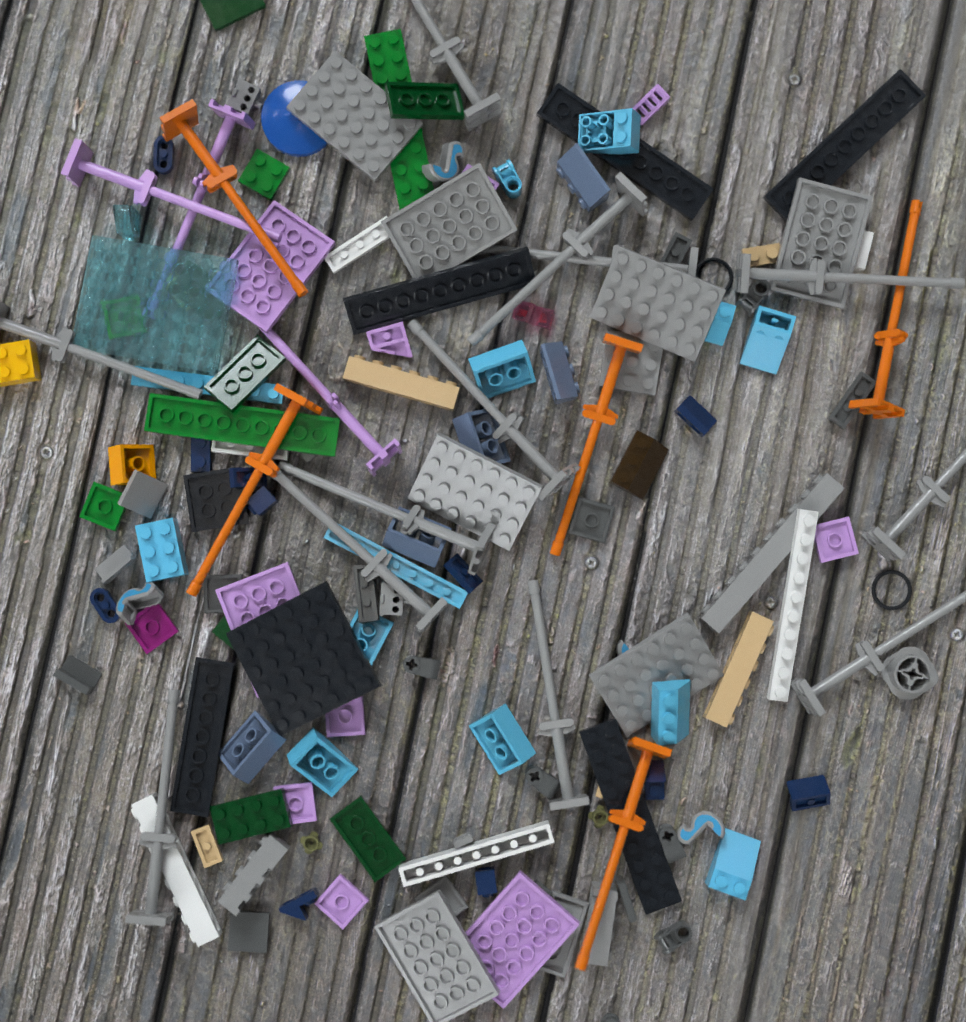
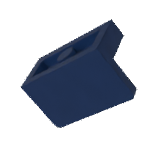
M691 395L674 411L701 437L717 422V419Z
M824 775L786 782L792 811L830 805L831 792Z

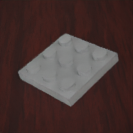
M608 330L607 333L644 344L639 354L626 350L614 389L655 396L663 348L625 332ZM605 344L598 387H603L615 350L614 346Z

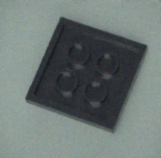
M230 468L183 475L191 532L222 528L244 489L230 488ZM247 504L235 526L250 524Z

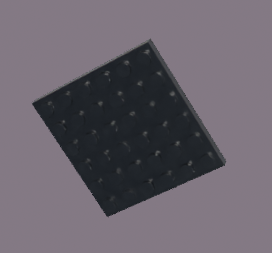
M327 581L226 633L275 729L281 736L381 686Z

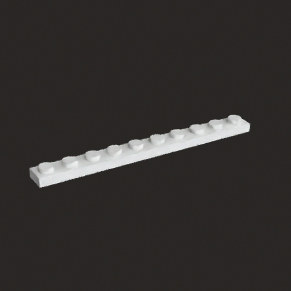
M797 510L767 699L788 702L819 514L817 511Z

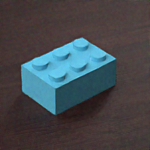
M168 518L135 526L146 583L189 575L177 518Z

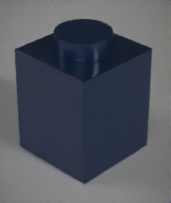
M262 486L249 498V506L247 507L254 515L262 516L278 502V499L266 486Z
M494 866L475 868L478 895H482L484 898L494 896V893H497Z

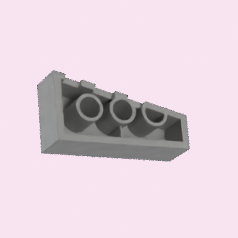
M273 832L269 836L265 834L258 843L261 845L258 851L253 850L247 857L249 861L245 867L241 865L234 874L237 876L233 882L229 880L222 889L224 894L217 902L235 916H237L291 847Z
M591 881L586 931L602 882ZM614 883L611 885L589 955L588 964L607 966L608 960L611 961L612 959L610 944L614 940L613 923L616 921V902H618L619 890H617Z

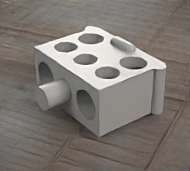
M241 77L227 105L231 106L236 112L242 113L243 111L250 116L254 107L261 110L263 106L262 103L257 101L261 94V89Z
M382 582L379 615L402 616L403 604L409 603L400 594L394 593V589L389 584ZM397 596L399 601L394 603L393 598ZM394 606L398 607L397 612L392 611Z

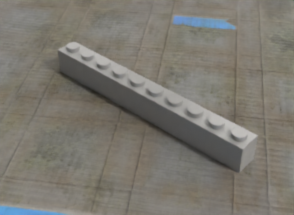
M828 473L822 476L819 474L812 481L814 485L811 489H806L800 495L801 500L799 503H794L787 510L789 514L785 519L782 517L775 524L776 529L773 533L769 532L762 539L764 543L760 548L757 546L750 553L752 557L748 562L743 561L737 568L739 572L735 577L733 575L730 576L725 582L727 586L722 591L718 590L712 597L714 601L702 608L700 611L702 615L699 619L715 633L719 634L791 551L797 510L819 512V519L845 489Z

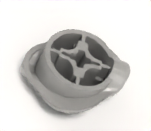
M908 646L901 648L882 661L884 670L881 672V675L891 692L901 699H915L924 692L929 691L939 681L937 671L927 654L917 647ZM903 671H910L911 673H915V675H907L906 673H903ZM897 673L900 675L901 685L898 681Z

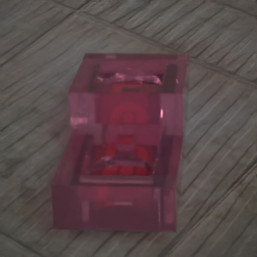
M523 301L514 309L511 318L550 330L556 312Z

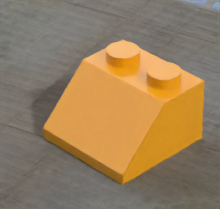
M119 444L108 447L111 486L127 485L134 469L156 479L154 445Z

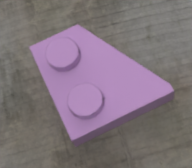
M403 321L366 332L372 351L409 358L413 357Z

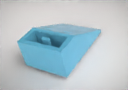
M633 108L579 114L578 144L584 153L619 155L639 153L641 115Z
M759 305L754 312L739 364L776 375L789 342L796 316Z

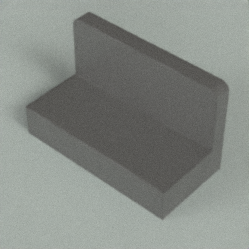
M69 655L63 666L56 669L53 676L83 694L88 695L93 692L102 673L74 656Z

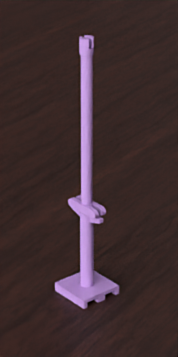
M211 99L208 106L219 117L224 118L210 152L216 163L219 164L235 123L251 130L254 129L256 123L246 112H236L231 106L226 104L224 106L219 105L215 100ZM206 167L192 181L197 187L192 201L200 204L205 193H209L207 186L204 187L202 184L210 175ZM189 209L187 211L151 302L145 311L144 316L155 320L168 282L176 267L197 212Z
M74 139L61 174L66 176V179L71 181L73 185L80 187L87 172L134 190V204L138 205L139 203L145 207L150 197L154 196L254 233L247 222L241 218L155 187L158 177L148 169L139 179L90 162L94 152L82 140ZM262 227L271 241L280 243L282 238L281 232Z
M273 329L268 334L261 330L326 401L328 408L332 412L334 411L371 451L374 457L366 463V466L373 477L377 475L376 471L384 465L386 467L391 462L390 458L397 452L399 454L402 453L401 445L396 439L383 448L340 402L338 396L334 392L331 393Z

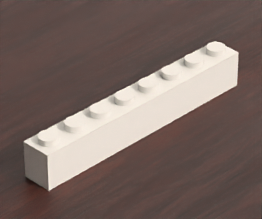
M157 792L131 805L132 815L135 819H138L141 825L139 827L141 833L154 832L158 802ZM166 813L164 833L176 834ZM177 836L175 841L177 842V847L163 850L161 872H163L166 878L164 879L166 887L169 890L171 889L174 895L173 902L175 906L179 907L182 912L181 918L183 923L188 925L191 931L189 935L192 942L196 943L199 947L218 938L222 934V930Z
M546 820L468 843L458 849L451 848L401 863L398 869L403 887L555 842L549 822Z

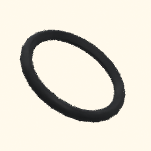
M707 258L701 261L696 268V277L701 266L708 262H719L727 268L729 272V283L725 288L727 292L733 283V272L728 263L719 258Z
M883 571L872 583L873 599L880 607L886 610L901 609L911 598V583L899 571ZM896 574L905 580L908 594L901 604L886 606L877 598L876 584L884 575Z

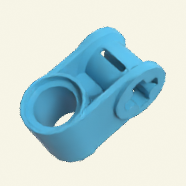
M508 159L503 165L497 168L493 167L494 176L501 184L506 195L509 198L519 197L522 192V182L512 162ZM515 184L518 186V189L510 190L508 187Z

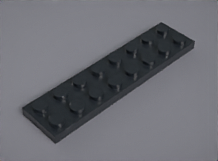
M196 657L170 806V811L203 817L210 816L235 667L233 662Z

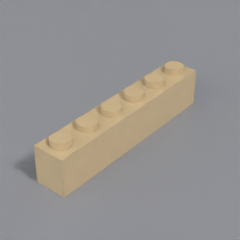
M360 355L349 356L343 375L344 381L454 412L460 392V387H457V383L446 381V383L439 382V378L430 375L425 378L420 376L421 373L412 370L409 373L404 372L401 367L391 365V368L383 366V362L377 360L372 362L365 361L366 358Z
M753 611L748 612L722 671L724 676L719 678L703 717L726 728L728 724H732L735 718L734 710L736 706H740L743 700L741 694L750 684L751 679L749 676L758 666L759 661H757V658L766 648V643L764 642L767 636L770 637L773 632L774 626L772 624L774 621Z

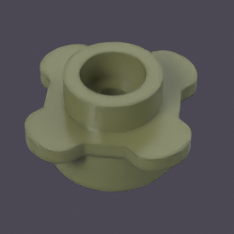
M598 805L596 810L588 813V818L594 822V826L598 829L609 822V814L605 812V808L602 805Z
M315 831L311 832L308 836H302L300 839L306 854H311L316 849L320 850L323 847V843L319 841L318 833Z

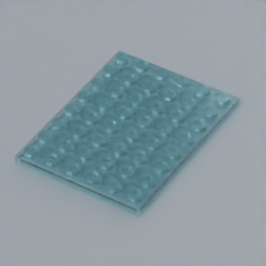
M92 235L74 327L76 335L73 344L98 353L217 374L239 261L237 259Z

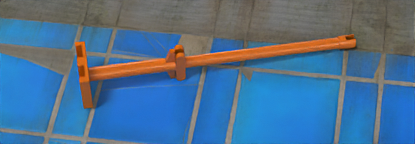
M191 99L159 117L162 122L161 129L164 132L162 136L166 142L180 134L185 137L210 172V175L202 182L203 186H207L209 193H213L220 188L224 190L290 282L298 297L305 296L308 293V289L293 272L230 184V182L238 177L235 166L229 165L220 168L193 131L192 127L199 124L197 105L194 100Z
M917 199L912 200L910 205L909 220L898 276H908L918 220L923 202ZM896 285L887 330L874 334V338L877 339L875 345L883 348L873 398L850 400L848 408H860L859 413L864 415L873 414V419L904 417L905 409L885 401L894 348L905 342V339L908 337L907 332L897 329L906 286Z
M609 333L604 335L602 343L614 346L615 350L597 405H583V409H586L582 412L583 417L593 421L579 462L581 468L575 474L550 554L561 555L564 540L602 423L614 425L616 423L615 419H618L619 415L608 409L626 350L639 354L644 344Z
M278 383L273 390L287 397L291 402L263 453L250 452L249 456L245 458V462L255 469L198 573L186 590L192 596L196 597L207 574L263 473L272 478L277 477V472L280 468L272 459L301 406L318 415L323 411V408Z
M632 737L627 743L628 747L642 751L624 810L610 809L609 811L613 815L608 816V821L619 825V829L580 954L578 953L575 968L586 971L590 959L589 955L628 831L631 829L641 832L644 828L643 825L645 826L646 821L635 814L652 757L654 755L662 759L669 758L672 749L638 737Z

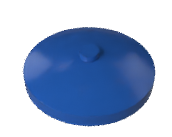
M302 80L286 82L275 88L265 100L261 112L262 128L268 141L280 152L295 157L313 155L328 144L286 109V106L308 82Z

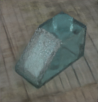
M113 205L116 232L124 240L140 238L141 215L130 205Z

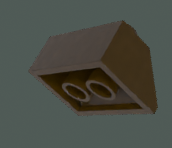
M637 430L609 483L643 500L669 449L654 438Z

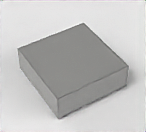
M469 831L454 838L453 844L455 849L474 841V837Z

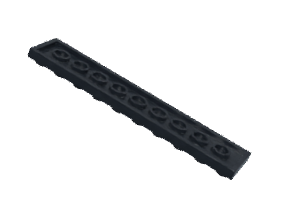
M899 69L778 182L763 199L787 222L798 178L832 185L927 95Z
M557 83L538 110L536 116L578 143L579 114L601 111ZM640 139L639 153L622 155L592 153L618 172L621 171L627 178L690 221L694 219L714 190L710 185L642 139Z
M523 247L345 297L343 302L353 334L356 335L523 288L535 278L529 249L528 247Z
M613 718L579 731L608 813L610 809L624 810L635 775V770L616 719ZM641 792L635 814L646 821L645 826L643 825L644 828L641 832L629 829L622 852L643 910L647 915L682 902L662 849L663 847L643 792ZM612 823L617 835L619 825Z

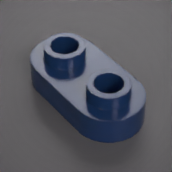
M161 135L154 141L153 166L158 173L163 175L169 174L173 170L174 143L172 139L166 142ZM164 144L168 145L167 149H162V146ZM163 163H167L165 168L161 167Z
M104 588L93 590L90 594V601L103 621L106 623L119 621L120 617L116 614L117 603L110 592ZM100 594L104 595L103 601L99 600ZM111 610L115 611L114 617H111L109 614Z

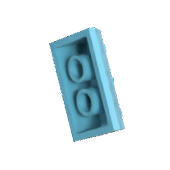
M721 301L705 339L706 342L723 346L736 309L735 305Z
M522 340L468 359L477 387L488 399L536 382L529 354Z
M690 679L652 682L651 737L656 744H677L689 735Z
M506 703L469 725L499 775L525 763L536 754Z

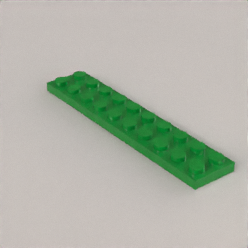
M401 29L364 36L372 78L375 84L385 91L384 85L386 81L412 82ZM422 129L417 132L390 164L400 210L434 190L433 182L429 181L422 172V165L429 164Z
M150 393L144 431L265 448L285 411L240 405L232 413L220 402ZM297 413L278 450L336 457L341 419Z

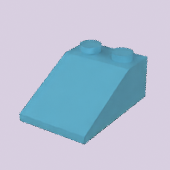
M357 610L350 626L371 666H373L394 622L379 616L380 621L361 624L359 623Z
M314 727L287 754L290 766L331 797L358 771V768Z
M725 828V836L719 840L705 880L706 885L712 889L746 900L752 883L761 841Z

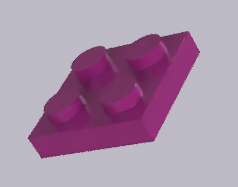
M160 603L140 611L136 616L134 625H127L125 623L146 654L151 653L179 632V629Z

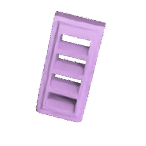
M659 84L653 87L633 107L636 112L639 109L645 115L644 118L641 116L640 126L645 124L669 102L670 96ZM650 98H651V100L656 104L655 107H654V105L649 101ZM645 104L651 111L648 112L642 105Z

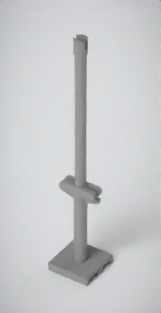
M411 0L438 47L430 51V59L433 65L447 62L472 104L470 108L464 110L465 126L468 131L501 114V103L499 102L501 98L496 92L482 100L456 56L465 48L464 44L460 43V38L454 37L446 42L422 0Z
M620 171L615 176L617 192L621 197L581 234L568 228L562 235L568 247L484 325L473 332L467 338L468 342L473 347L479 344L494 327L575 253L582 260H588L589 255L592 256L594 254L588 242L629 204L642 217L648 213L646 209L648 203L645 201L647 196Z
M493 245L479 254L498 255L519 248ZM619 245L613 246L612 258L589 255V259L584 261L577 254H574L566 262L610 267ZM691 247L687 265L661 263L696 277L699 248ZM529 249L531 259L553 261L562 253Z
M737 253L734 292L748 293L749 279L807 282L809 295H814V293L821 294L824 282L963 289L965 279L956 277L936 278L825 272V261L823 259L817 260V258H812L808 270L750 268L751 254Z
M0 301V332L3 329L52 347V361L65 363L68 354L72 353L180 392L194 399L200 400L203 390L191 385L188 386L73 344L76 333L68 327L64 326L57 336H53L6 319L10 307Z
M416 319L408 323L407 327L415 336L420 338L498 422L500 426L493 433V438L499 439V443L511 438L550 480L538 494L541 501L546 497H550L553 493L556 494L581 467L575 462L558 472L519 431L524 420L520 412H514L506 418L433 340Z
M966 449L935 482L929 476L920 477L915 482L922 495L886 533L879 527L865 530L861 534L888 562L891 560L895 561L898 558L902 559L906 553L894 541L930 502L942 508L946 505L945 502L950 500V496L942 488L966 463Z
M281 461L278 465L282 473L294 476L402 521V534L411 535L419 529L472 551L473 556L468 569V573L475 576L488 552L487 548L492 539L491 534L496 526L488 522L481 537L476 541L425 520V510H420L418 505H414L408 514L299 469L285 461Z
M279 469L277 477L273 479L281 484L367 563L366 567L361 571L362 577L366 578L365 581L369 582L380 576L424 616L415 626L416 630L422 634L447 607L448 602L441 597L431 608L387 568L393 556L391 553L387 554V551L382 549L374 557Z
M538 580L528 581L551 720L539 724V729L541 730L539 735L551 736L553 739L562 794L561 798L548 800L549 808L553 811L590 805L587 794L573 795L564 734L575 730V725H573L574 721L571 718L560 719L540 599Z
M966 590L874 649L868 641L856 643L855 648L858 658L813 687L809 686L806 679H792L790 685L807 713L813 716L818 715L819 717L825 714L826 711L817 697L864 667L874 676L878 675V672H882L884 666L878 657L965 603Z
M176 689L168 690V708L154 832L141 833V840H139L140 845L151 849L145 910L135 909L127 914L125 923L166 926V924L174 920V912L157 911L163 850L177 847V842H175L177 835L164 833L177 706L180 696V690Z

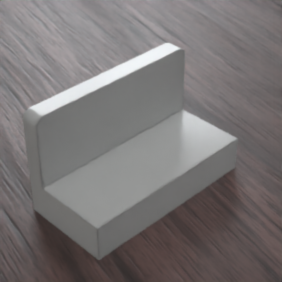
M123 545L94 570L102 578L101 582L103 584H109L138 559L126 545Z

